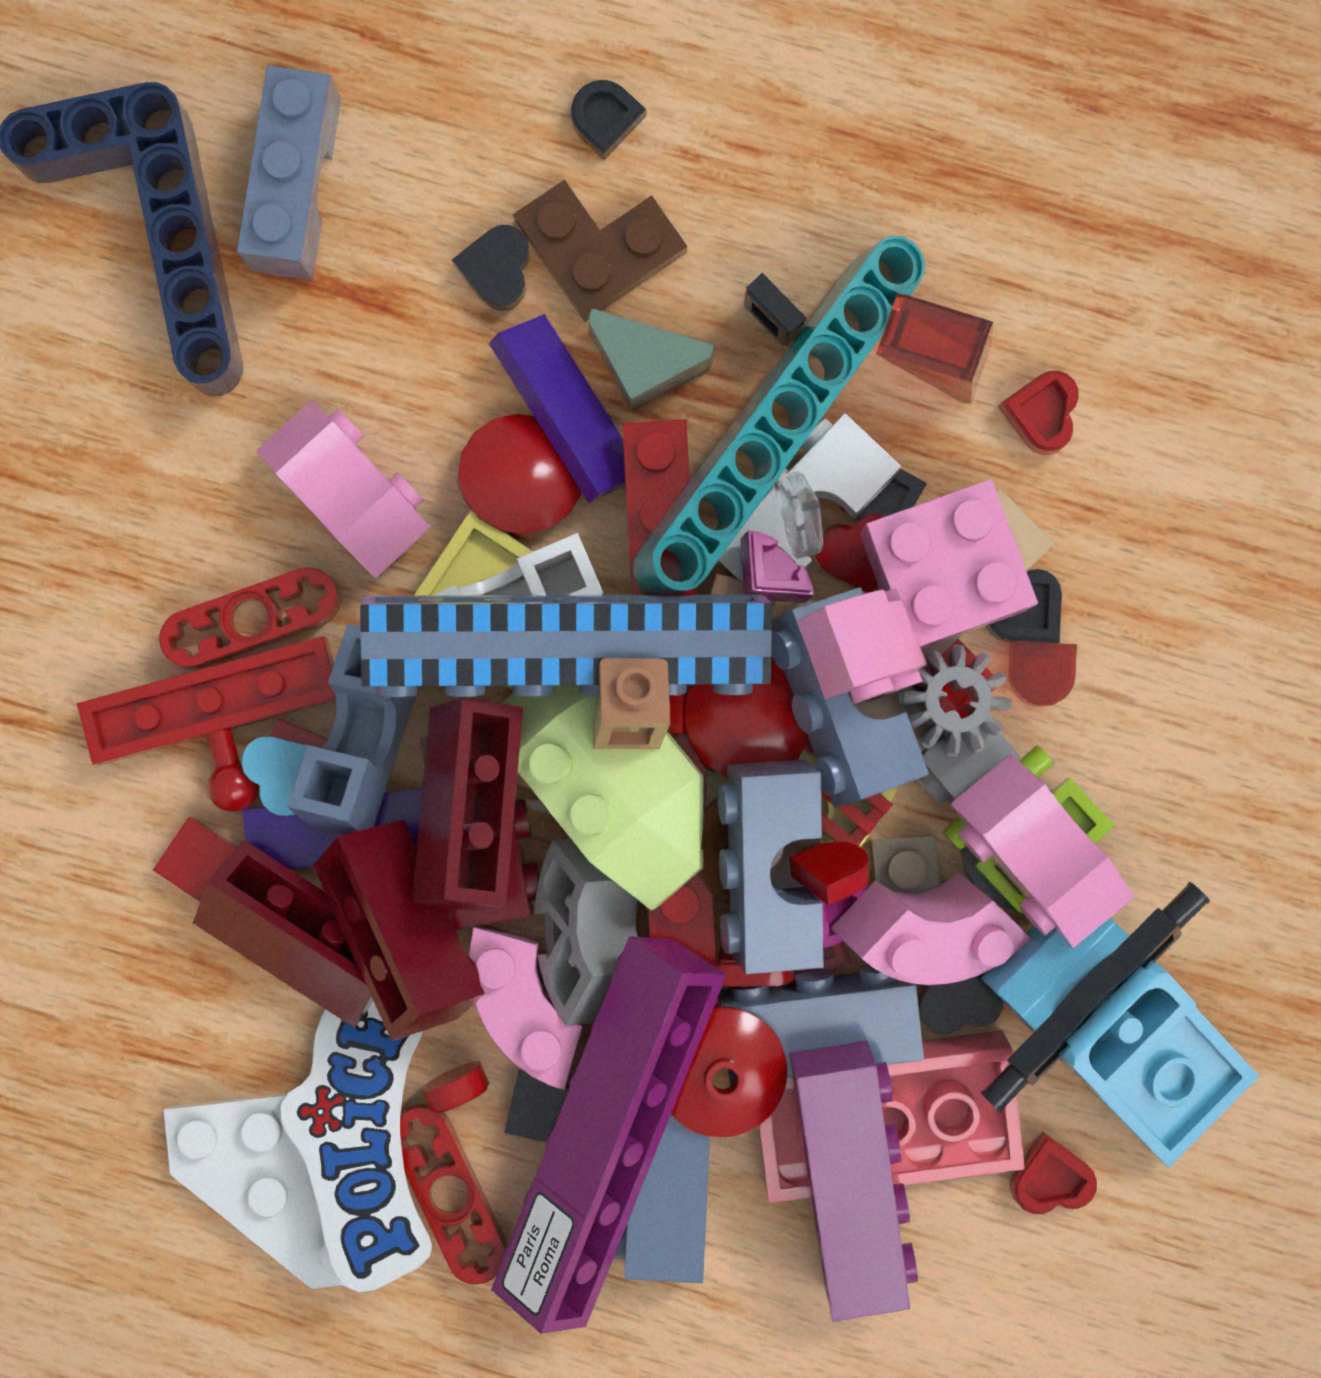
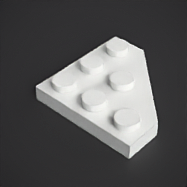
M288 1093L169 1106L163 1110L171 1176L311 1289L343 1286L332 1269L324 1241L320 1214L305 1161L286 1134L281 1122L280 1104Z

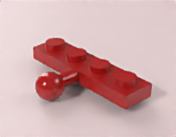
M325 636L313 638L76 703L92 765L107 764L207 736L215 766L207 784L208 795L215 806L227 812H239L247 809L257 798L259 784L252 782L244 773L232 729L336 701L335 692L328 684L334 666L328 638Z

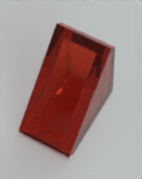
M897 294L876 355L959 402L971 404L992 347L993 321L910 295Z

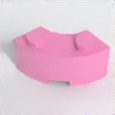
M311 400L258 448L256 452L332 535L376 579L431 528L426 520L415 510L424 500L398 472L388 480L356 447L355 444L364 436L338 408L328 417Z
M898 587L886 592L884 589L825 606L797 621L825 700L850 692L854 704L881 694H890L922 682L918 669L927 664Z
M1009 754L950 803L966 825L957 833L960 839L980 862L984 863L990 857L1026 898L1019 904V907L1044 936L1055 929L1074 948L1134 898V895L1110 858L1073 821L1046 784L1013 755Z
M959 872L939 887L917 894L893 892L874 881L831 927L861 959L874 969L900 981L923 985L949 984L976 977L1004 964L1032 939L990 897Z
M487 925L475 926L470 942L469 957L477 966L480 984L485 993L475 1005L486 1030L502 1052L519 1068L548 1085L565 1090L584 1024L565 1026L556 1012L545 987L537 955L541 952V941Z

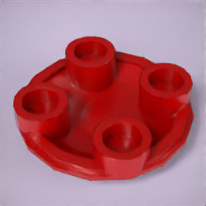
M512 414L494 418L472 434L461 452L457 484L465 502L480 520L501 532H508L509 535L516 539H530L541 531L551 529L569 516L581 496L580 488L534 416Z
M772 656L771 684H753V692L750 694H718L713 692V684L692 685L686 696L684 725L690 746L696 752L699 761L705 768L718 772L727 778V764L798 760L809 738L807 733L800 729L792 711L794 694L785 671L776 665Z

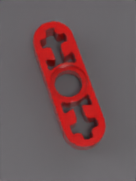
M312 567L300 568L172 614L161 627L159 634L160 647L165 657L178 666L188 669L204 668L328 623L339 611L341 592L335 580L325 572ZM306 581H310L317 589H326L327 596L318 600V607L320 609L318 612L312 614L304 606H296L285 610L286 615L291 619V623L282 626L281 610L270 596L272 592L280 590V599L287 602L303 595L301 584ZM247 601H259L267 610V625L261 633L255 636H243L235 627V612L241 604ZM220 611V626L224 634L231 641L230 645L223 647L222 638L215 635L198 643L199 654L195 656L186 649L177 648L176 641L185 636L183 626L189 623L193 629L198 631L217 627L218 625L211 615Z
M428 1104L412 1106L400 1116L401 1148L407 1179L454 1276L467 1284L479 1285L487 1283L496 1277L502 1263V1255L507 1247L505 1236L448 1116L444 1112L435 1113L431 1111ZM419 1118L423 1126L435 1124L438 1128L439 1133L431 1141L437 1159H440L447 1151L451 1153L454 1162H445L437 1165L425 1177L421 1175L418 1167L426 1166L430 1161L424 1147L420 1143L410 1146L406 1140V1137L413 1130L411 1120ZM455 1176L463 1181L468 1191V1199L462 1208L455 1211H446L435 1204L431 1190L433 1183L438 1178ZM475 1210L478 1211L482 1219L472 1221L470 1225L475 1240L479 1244L490 1242L494 1248L488 1254V1266L480 1268L475 1260L464 1262L461 1258V1255L468 1246L467 1238L462 1228L460 1227L454 1234L450 1235L445 1227L463 1222Z

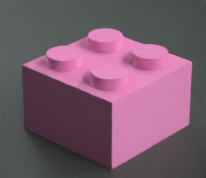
M992 479L866 523L860 532V537L879 589H884L886 592L896 587L899 588L921 649L1025 612L1038 604Z

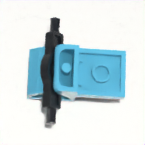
M1188 882L1187 886L1163 910L1157 908L1130 936L1109 918L1074 948L1055 929L1044 936L1033 926L1026 933L1032 939L1004 964L989 970L981 978L1023 1021L1033 1034L1008 1058L1007 1061L1010 1065L980 1093L1001 1113L1002 1109L1028 1083L1031 1086L1034 1085L1058 1060H1061L1088 1085L1159 1160L1170 1168L1259 1077L1195 1007L1197 1005L1196 1002L1156 962L1182 935L1180 929L1210 902L1209 898L1197 886Z

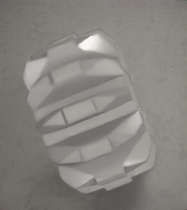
M954 645L951 648L948 667L936 649L928 651L925 654V661L931 675L921 668L918 669L922 682L914 685L921 688L920 692L909 690L898 694L899 704L918 705L919 713L908 716L912 729L924 722L929 727L920 739V747L925 750L930 749L936 744L940 735L943 734V750L946 757H956L958 755L961 735L967 747L973 753L984 750V740L978 727L990 735H1001L1004 731V726L999 720L991 716L989 712L1007 711L1012 707L1011 699L992 697L991 689L1002 686L1007 682L1005 673H996L985 680L981 673L987 667L990 656L984 652L978 654L972 660L969 667H965L966 652L963 645ZM948 684L953 692L964 690L968 694L970 702L961 707V709L967 711L962 719L955 710L944 713L941 709L939 700L947 696V693L942 691L944 685Z

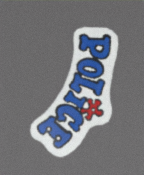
M374 1002L355 1028L325 1009L315 1034L311 1073L300 1086L291 1090L280 1104L281 1122L284 1130L298 1149L307 1167L332 1269L341 1285L357 1292L375 1291L418 1269L430 1257L432 1250L430 1237L417 1214L409 1193L400 1137V1115L406 1074L423 1031L391 1041Z

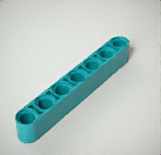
M896 235L884 238L859 255L850 264L639 550L634 560L633 574L638 586L644 593L648 595H678L696 588L705 580L921 282L925 271V261L921 250L913 241ZM879 261L886 264L891 270L893 283L887 281L882 276L879 269ZM844 307L856 315L859 322V331L852 329L847 324L844 317ZM809 354L818 358L822 363L824 380L819 379L811 372L808 365ZM773 402L783 406L789 416L788 429L779 426L774 420L772 414ZM737 451L747 454L752 460L754 466L752 479L746 478L738 471L735 463ZM700 500L710 503L715 508L718 516V525L715 530L706 527L700 520L698 514ZM663 550L672 552L680 561L681 576L678 582L669 579L662 571L660 559Z

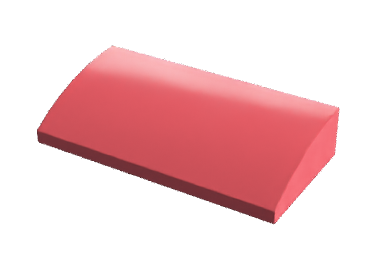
M1003 1030L922 1041L924 1060L888 1065L893 1102L882 1103L884 1123H895L902 1158L901 1163L890 1164L893 1184L903 1183L904 1185L1025 1170L1017 1095L1000 1113L980 1093L1010 1065L1007 1060L1013 1052ZM794 1077L787 1078L786 1088L779 1105L770 1117L758 1126L769 1203L811 1198Z

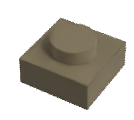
M935 835L870 840L873 882L876 881L893 892L912 894L939 887Z

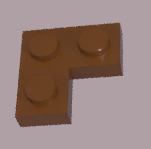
M565 179L513 214L514 221L584 322L589 319L591 309L602 311L687 253L686 243L652 195L601 230L597 227Z

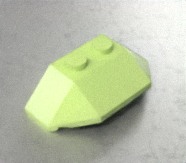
M553 685V693L546 696H519L512 693L502 703L523 707L518 773L591 864L651 911L661 906L703 869V849H701L703 832V774L668 732L660 749H593V720L599 704V696L581 694L580 685Z

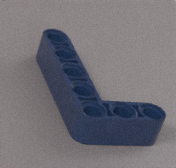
M144 82L28 107L10 113L0 125V149L32 181L51 183L133 165L176 368L201 393L209 396H222L231 392L239 384L243 375V361L193 124L176 95L165 85L157 82ZM159 110L171 111L168 122L162 128L157 130L146 129V122L154 112ZM98 123L109 124L107 134L101 141L93 144L85 143L87 131L92 126ZM38 136H46L45 147L39 154L33 157H24L26 145L32 139ZM173 169L184 171L183 179L175 189L170 191L158 190L160 178L166 172ZM184 229L196 230L195 242L188 250L183 252L171 251L172 239L178 232ZM197 289L209 290V301L202 311L195 314L183 312L185 298L192 291ZM210 349L221 350L222 362L220 367L212 374L197 375L196 362L198 357Z

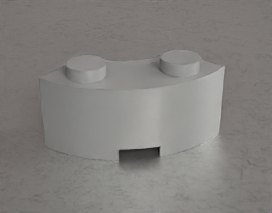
M553 839L541 868L535 899V914L545 913L547 954L537 955L539 966L550 1000L565 1026L593 1023L601 1009L615 973L616 962L624 950L628 937H638L636 931L638 900L591 864L572 839Z

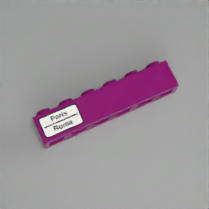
M628 937L624 950L616 962L615 973L601 1009L593 1021L592 1032L578 1068L570 1080L569 1091L557 1122L548 1137L546 1150L534 1181L525 1196L524 1206L511 1240L503 1252L502 1263L491 1290L540 1334L587 1326L727 975L672 938Z

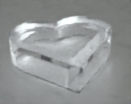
M796 471L780 475L774 483L775 494L784 520L791 551L796 559L819 554L823 548L820 502L803 473Z

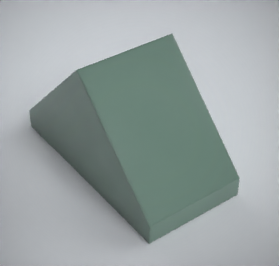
M591 309L588 319L590 335L631 411L710 370L714 354L713 344Z

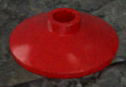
M724 1006L713 1008L671 1113L680 1124L704 1136L724 1138L749 1132L770 1117L783 1097L787 1083L788 1068L783 1046L769 1025L756 1015L739 1008ZM729 1068L735 1071L736 1080L733 1085L728 1088H718L712 1083L714 1074L720 1069Z

